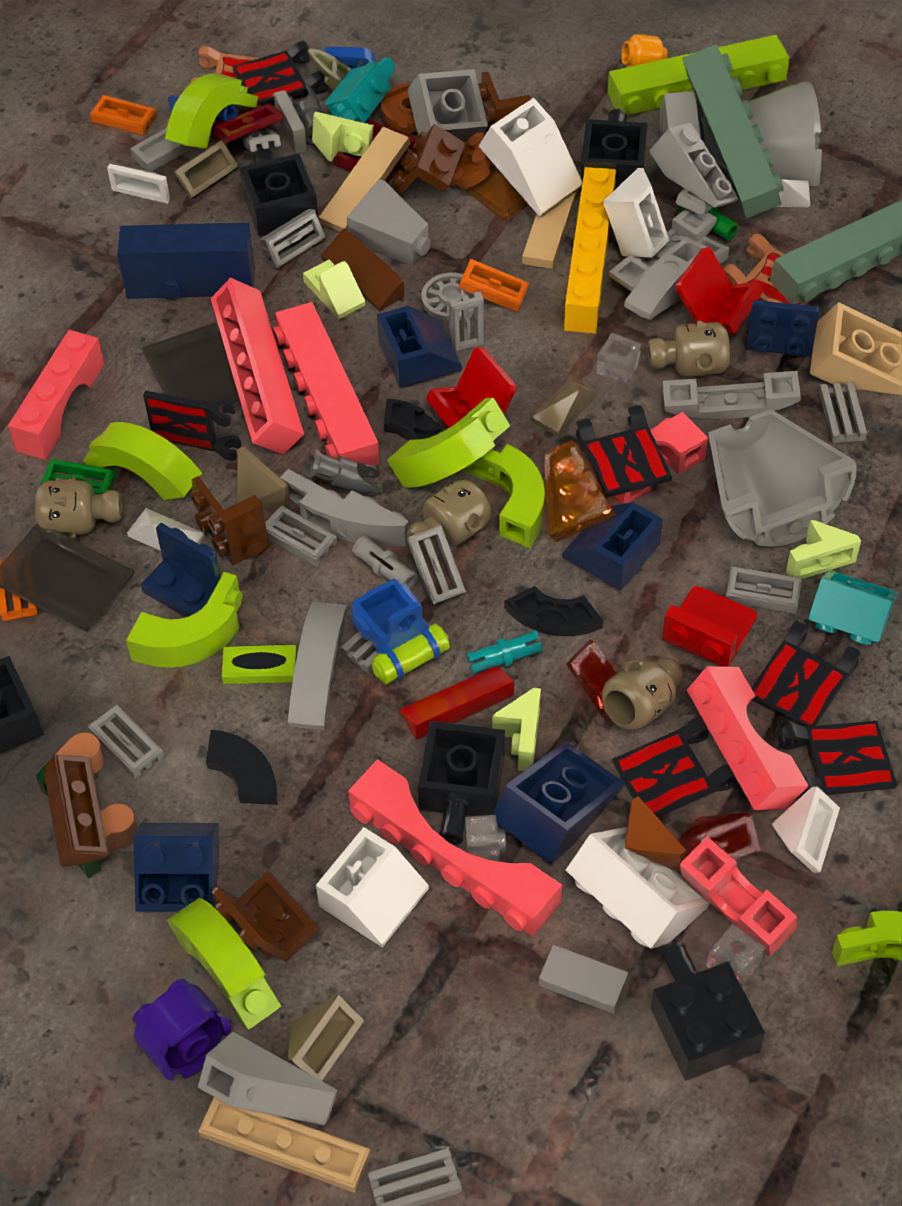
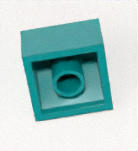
M829 570L821 578L808 620L816 622L815 627L826 632L836 633L837 629L851 633L850 638L859 643L871 645L872 641L879 643L899 592Z

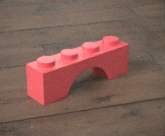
M68 330L8 425L16 452L44 460L47 459L61 436L63 412L70 395L79 385L91 387L105 365L99 338Z
M707 666L687 689L689 696L753 809H787L808 787L806 780L791 755L770 746L752 727L747 716V705L756 695L740 668Z

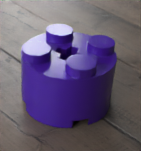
M179 979L173 982L167 989V992L158 997L152 1004L141 1006L133 1016V1022L136 1024L134 1031L136 1044L168 1080H174L173 1075L181 1074L185 1079L200 1072L203 1069L206 1055L217 1046L223 1034L227 1037L231 1033L229 1020L197 985L189 984L186 979Z

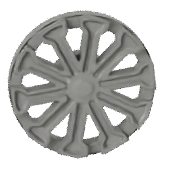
M443 273L433 277L424 285L422 289V305L424 311L428 312V315L449 323L448 299L455 298L459 302L461 301V296L467 294L469 299L474 298V294L458 288L463 274ZM470 308V318H471L472 315L474 314V308ZM459 311V320L462 322V313Z

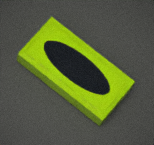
M296 645L223 647V684L293 682L297 658Z

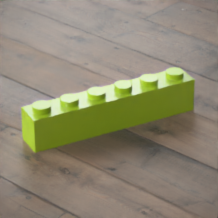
M777 35L718 47L721 55L727 53L733 71L729 72L731 78L737 76L742 90L785 81L787 78L789 55ZM690 54L609 71L608 96L614 108L625 111L627 116L660 109L664 94L693 91L682 59Z

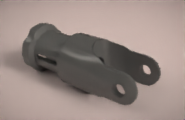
M306 85L309 91L308 96L299 103H296L294 98L290 96V101L305 127L306 141L314 144L312 142L313 116L315 112L323 113L314 90L309 85Z
M316 448L309 450L303 465V476L307 478L318 477L329 481L332 486L348 491L353 490L369 497L377 496L380 493L379 487L366 483L360 477L376 478L380 475L378 468L343 456L331 457L320 453V450Z

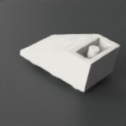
M535 98L493 124L479 145L480 149L539 216L582 187L583 182L554 120Z

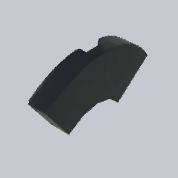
M387 399L384 432L397 434L409 441L430 438L444 431L440 423L435 422L421 407L401 400Z
M533 586L504 601V608L515 620L540 633L554 636H578L603 628L602 618L585 596L574 599H556L545 595L536 586Z
M211 730L206 757L207 769L221 771L234 781L238 788L240 803L278 805L275 775L263 753L252 743L240 736L229 732Z

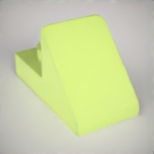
M320 112L314 113L312 142L328 161H332L338 151L362 157L372 143L373 125Z
M329 259L303 273L304 283L338 319L365 306V300L345 261L334 265Z
M811 520L806 536L808 544H802L790 551L786 573L788 576L804 579L854 563L857 560L861 540L858 535Z
M532 688L496 712L492 717V728L505 730V737H512L511 755L518 756V771H525L534 764L540 715L541 689Z

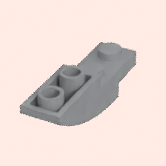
M705 236L697 241L688 237L684 238L668 250L646 272L625 300L624 307L637 313L640 317L652 319L681 300L676 291V283L702 248L710 247L720 264L728 259L730 248Z
M287 469L280 477L288 484L290 503L300 508L301 516L336 535L338 539L355 543L360 537L367 536L372 542L382 547H406L408 545L406 538L409 521L396 511L391 512L380 506L371 497L362 496L352 490L343 499L335 491L326 490L315 484L310 478L299 475L290 469Z

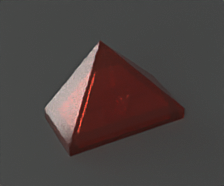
M589 640L566 665L605 721H610L602 705V690L605 683L617 673L595 641Z
M748 812L698 817L678 839L686 849V857L707 836L733 860L761 850L751 814Z

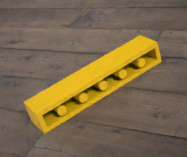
M585 167L565 301L564 331L597 333L611 226L603 201L615 190L616 169Z

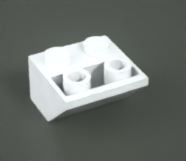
M637 168L603 203L622 256H629L631 254L634 257L652 258L669 241L648 177L643 168Z
M364 827L316 884L320 908L382 948L429 889V885L395 846Z

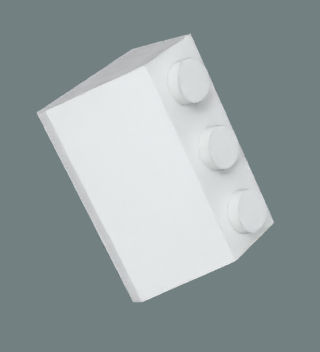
M628 827L590 834L566 871L575 879V884L579 889L593 895L603 904V910L606 914L627 926L632 931V937L641 945L652 949L670 943L711 904L686 882L677 871L626 849L625 842Z

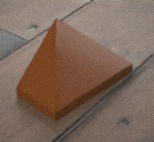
M639 796L632 799L625 848L681 873L680 863L686 858V849Z

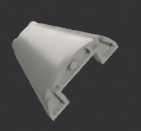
M809 81L799 82L748 101L753 118L749 119L751 126L758 125L763 138V142L759 143L762 150L768 149L773 161V166L769 167L771 173L775 174L778 172L781 180L808 181L809 186H819L822 149H818V134L821 133V123L817 97L812 84ZM705 118L698 119L702 142L714 157L716 164L724 166Z
M772 409L749 417L745 427L741 429H733L729 424L708 432L723 513L732 530L743 540L746 538L755 541L759 546L774 547L805 539L809 522L815 520L828 524L836 516L833 511L841 500L847 501L852 492L856 479V462Z

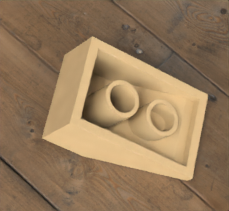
M838 302L818 320L810 374L830 384L840 383L841 387H846L847 382H854L855 389L902 395V332Z

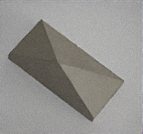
M221 140L186 161L174 171V174L188 196L192 198L237 168L238 165Z
M570 377L531 417V421L559 437L597 397L598 391Z
M244 446L239 448L237 504L256 495L262 503L263 509H278L281 505L285 508L290 507L288 484Z
M334 994L290 1023L288 1061L322 1081L364 1020L340 995Z

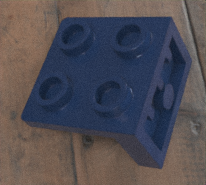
M754 300L749 315L746 350L811 357L819 317V307Z
M160 523L156 527L163 561L141 583L142 592L186 618L197 613L207 604L221 578L217 555L211 547L194 542L180 529L170 528Z

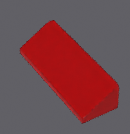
M497 666L401 708L399 712L415 739L418 740L427 736L430 721L453 724L514 696V682L509 675Z

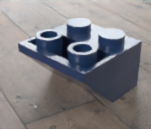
M410 306L377 314L379 343L399 387L462 370L460 360L440 319Z
M634 502L602 507L563 551L562 557L615 588L622 590L660 545L663 519Z
M141 822L133 835L135 910L139 912H179L198 898L206 900L215 908L216 897L211 891L217 886L219 824Z

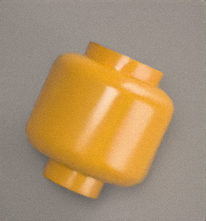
M634 34L629 41L623 44L621 53L622 63L626 67L667 59V49L663 47L661 39L657 36Z

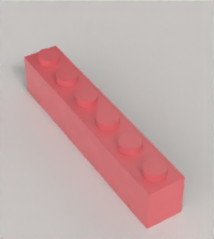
M230 278L213 295L211 301L253 444L284 455L304 435V431L261 292Z
M310 302L275 312L277 326L272 327L276 344L277 346L283 345L285 349L282 351L285 364L288 369L293 368L295 371L293 373L295 386L298 392L304 391L305 397L303 399L309 416H315L314 425L320 440L325 439L327 445H325L326 454L335 458L343 456L370 466L380 464L378 441L313 303Z

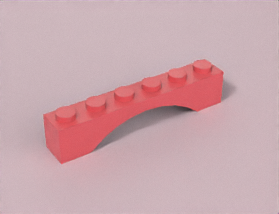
M378 759L348 790L350 811L358 821L363 824H372L380 830L387 841L394 845L399 843L408 849L417 862L424 866L431 865L441 872L442 877L454 887L461 886L470 892L473 899L483 908H493L503 915L506 923L517 931H522L523 929L531 936H534L560 905L562 884L531 863L491 861L469 854L447 842L431 828L420 814L411 796L407 779Z

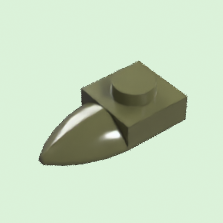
M309 49L307 51L313 63L325 75V83L332 90H335L351 68L324 51Z

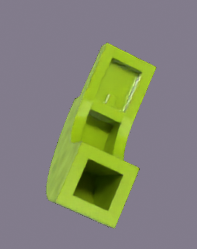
M216 73L203 75L188 85L176 101L168 121L165 139L186 146L207 149L211 128L219 112L231 104L256 108L258 96L247 93L248 87L242 86V80Z
M485 398L465 417L447 430L430 438L409 440L388 458L387 462L404 488L425 486L442 480L478 460L495 446L493 441L510 424L495 399Z
M126 422L110 423L102 435H99L90 443V451L83 459L84 463L90 466L101 468L120 466L131 470L148 482L164 501L185 497L193 486L191 479L197 476L200 477L202 474L199 468L171 442L151 430Z
M506 444L501 453L491 449L478 460L465 467L464 472L499 486L509 495V501L499 514V536L531 548L543 526L544 482L532 460L520 450Z
M223 572L207 604L200 611L189 617L165 619L141 612L126 639L131 660L154 667H182L205 660L225 647L239 629L237 610L241 605L243 594L239 590L237 575Z
M198 898L166 920L185 952L195 957L211 975L245 1029H251L282 1007L264 978L266 974L253 954L228 921L209 902Z
M871 912L865 929L856 926L845 929L840 934H837L832 950L836 966L875 958H892L902 961V912Z

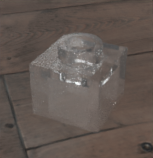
M611 333L598 353L597 373L627 384L640 363L642 344Z
M496 815L465 817L467 853L499 862V853L506 852L505 829H497Z
M732 924L709 951L706 966L711 968L729 961L742 986L762 962L766 947Z

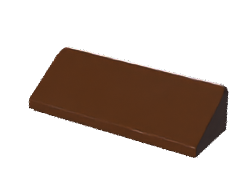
M346 228L336 236L321 254V259L324 261L330 259L334 265L345 261L362 296L379 311L405 296L403 279Z
M54 754L44 769V776L60 865L67 867L105 859L108 856V850L90 757Z

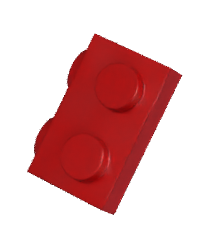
M710 247L702 248L676 283V291L695 323L698 320L703 323L718 322L726 328L728 336L735 334L740 329L742 322L751 311L752 302L758 300L763 293L758 281L732 285Z
M476 347L457 386L430 389L426 400L450 428L485 398H494L502 413L505 414L516 392V386L484 347Z
M694 586L680 608L671 605L666 612L662 640L719 666L729 667L755 624L757 613L751 608L701 586Z

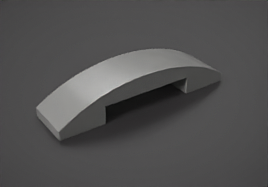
M687 208L672 219V228L667 232L669 241L652 258H635L630 254L609 271V277L632 291L646 272L668 250L686 237L694 241L703 236L706 237L716 224L717 218L708 212L705 215H701Z
M798 371L764 373L763 382L697 387L696 379L663 381L665 411L676 415L683 412L687 417L745 418L770 409L777 411L801 401Z
M312 602L310 605L296 658L288 713V727L325 730L331 699L330 686L339 639L343 637L348 610L347 605Z

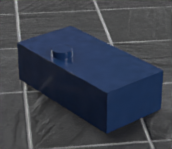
M249 223L120 226L117 256L127 299L213 297L230 278L254 288L255 262Z

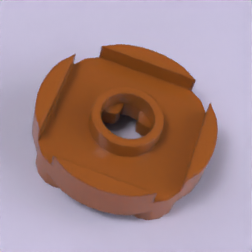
M403 83L390 88L384 96V101L381 102V115L383 121L389 127L412 135L414 132H417L412 109L406 108L408 106L411 107L407 91L411 83Z
M476 133L465 142L449 186L450 188L454 189L453 185H458L460 189L473 187L491 174L489 167L493 162L479 147L485 137L483 133Z

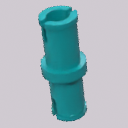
M536 630L509 640L500 638L496 640L494 645L473 652H467L468 663L479 659L484 660L470 666L473 675L500 665L508 667L513 665L512 661L543 652L541 642L529 646L525 645L539 639Z

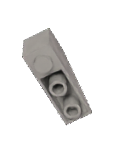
M691 123L668 128L650 149L651 155L667 178L713 207H720L739 200L731 184L725 178L714 157L709 153Z
M234 1032L230 1033L206 1055L198 1084L199 1089L231 1107L320 1125L328 1123L338 1091Z

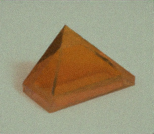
M494 167L489 169L491 174L482 182L463 190L500 219L506 221L526 208L527 202L500 170Z

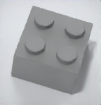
M475 69L418 74L407 89L418 136L421 132L427 133L433 124H436L458 139L466 142L472 135L480 132L483 133L488 127Z

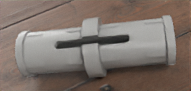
M362 536L355 542L352 553L373 568L374 574L381 578L386 577L388 580L396 579L400 584H405L410 590L414 587L418 574L398 561L395 553L390 550L385 551L367 536ZM379 557L380 559H382L384 562L390 565L393 568V570L387 568L380 561H378L377 558Z

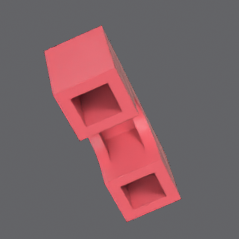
M683 412L672 418L664 419L658 426L651 429V433L666 464L678 475L705 460L708 437ZM652 486L616 495L615 497L622 504L630 503L651 491Z
M708 836L680 863L682 878L769 957L796 931L797 916L768 890L763 893L754 887L737 868V862Z

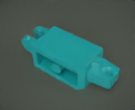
M386 57L382 58L380 62L371 61L365 66L350 69L325 101L332 112L331 115L364 123L391 88L388 80L395 71L393 61Z

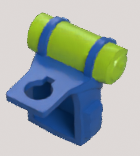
M396 579L373 588L352 602V622L365 640H370L375 646L378 654L372 658L371 666L376 678L385 685L394 680H400L405 674L431 659H437L440 657V654L450 648L449 639L444 630L436 623L428 625L422 617V605L416 596L412 594L405 584H400Z

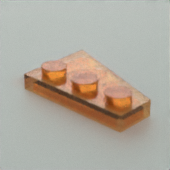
M571 440L543 454L549 535L555 541L559 542L616 515L577 444Z

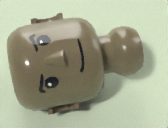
M699 320L695 324L678 325L673 332L672 340L665 341L657 337L648 341L647 355L649 366L654 369H661L667 364H674L676 372L683 377L721 374L726 371L730 362V343L727 330L718 322L703 323Z
M75 476L72 479L56 478V481L44 482L38 487L35 496V515L38 528L46 535L56 536L57 540H76L77 535L88 534L94 529L96 519H104L111 523L122 519L123 502L121 493L115 490H108L103 494L95 495L94 488L90 483L76 480Z
M458 479L444 487V489L424 503V521H417L410 525L407 530V538L441 525L448 545L457 546L489 523L491 519L490 503L486 495L475 483L465 479ZM434 535L430 537L433 548H435L437 544V540ZM422 540L418 541L422 553H426Z
M661 658L656 662L630 660L623 663L622 670L611 677L605 683L602 690V705L606 714L617 726L627 730H638L648 725L672 706L676 699V689L680 687L683 681L682 668L675 660L670 658Z

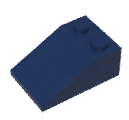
M564 741L505 785L491 820L552 864L577 842L623 789L625 782L567 741Z

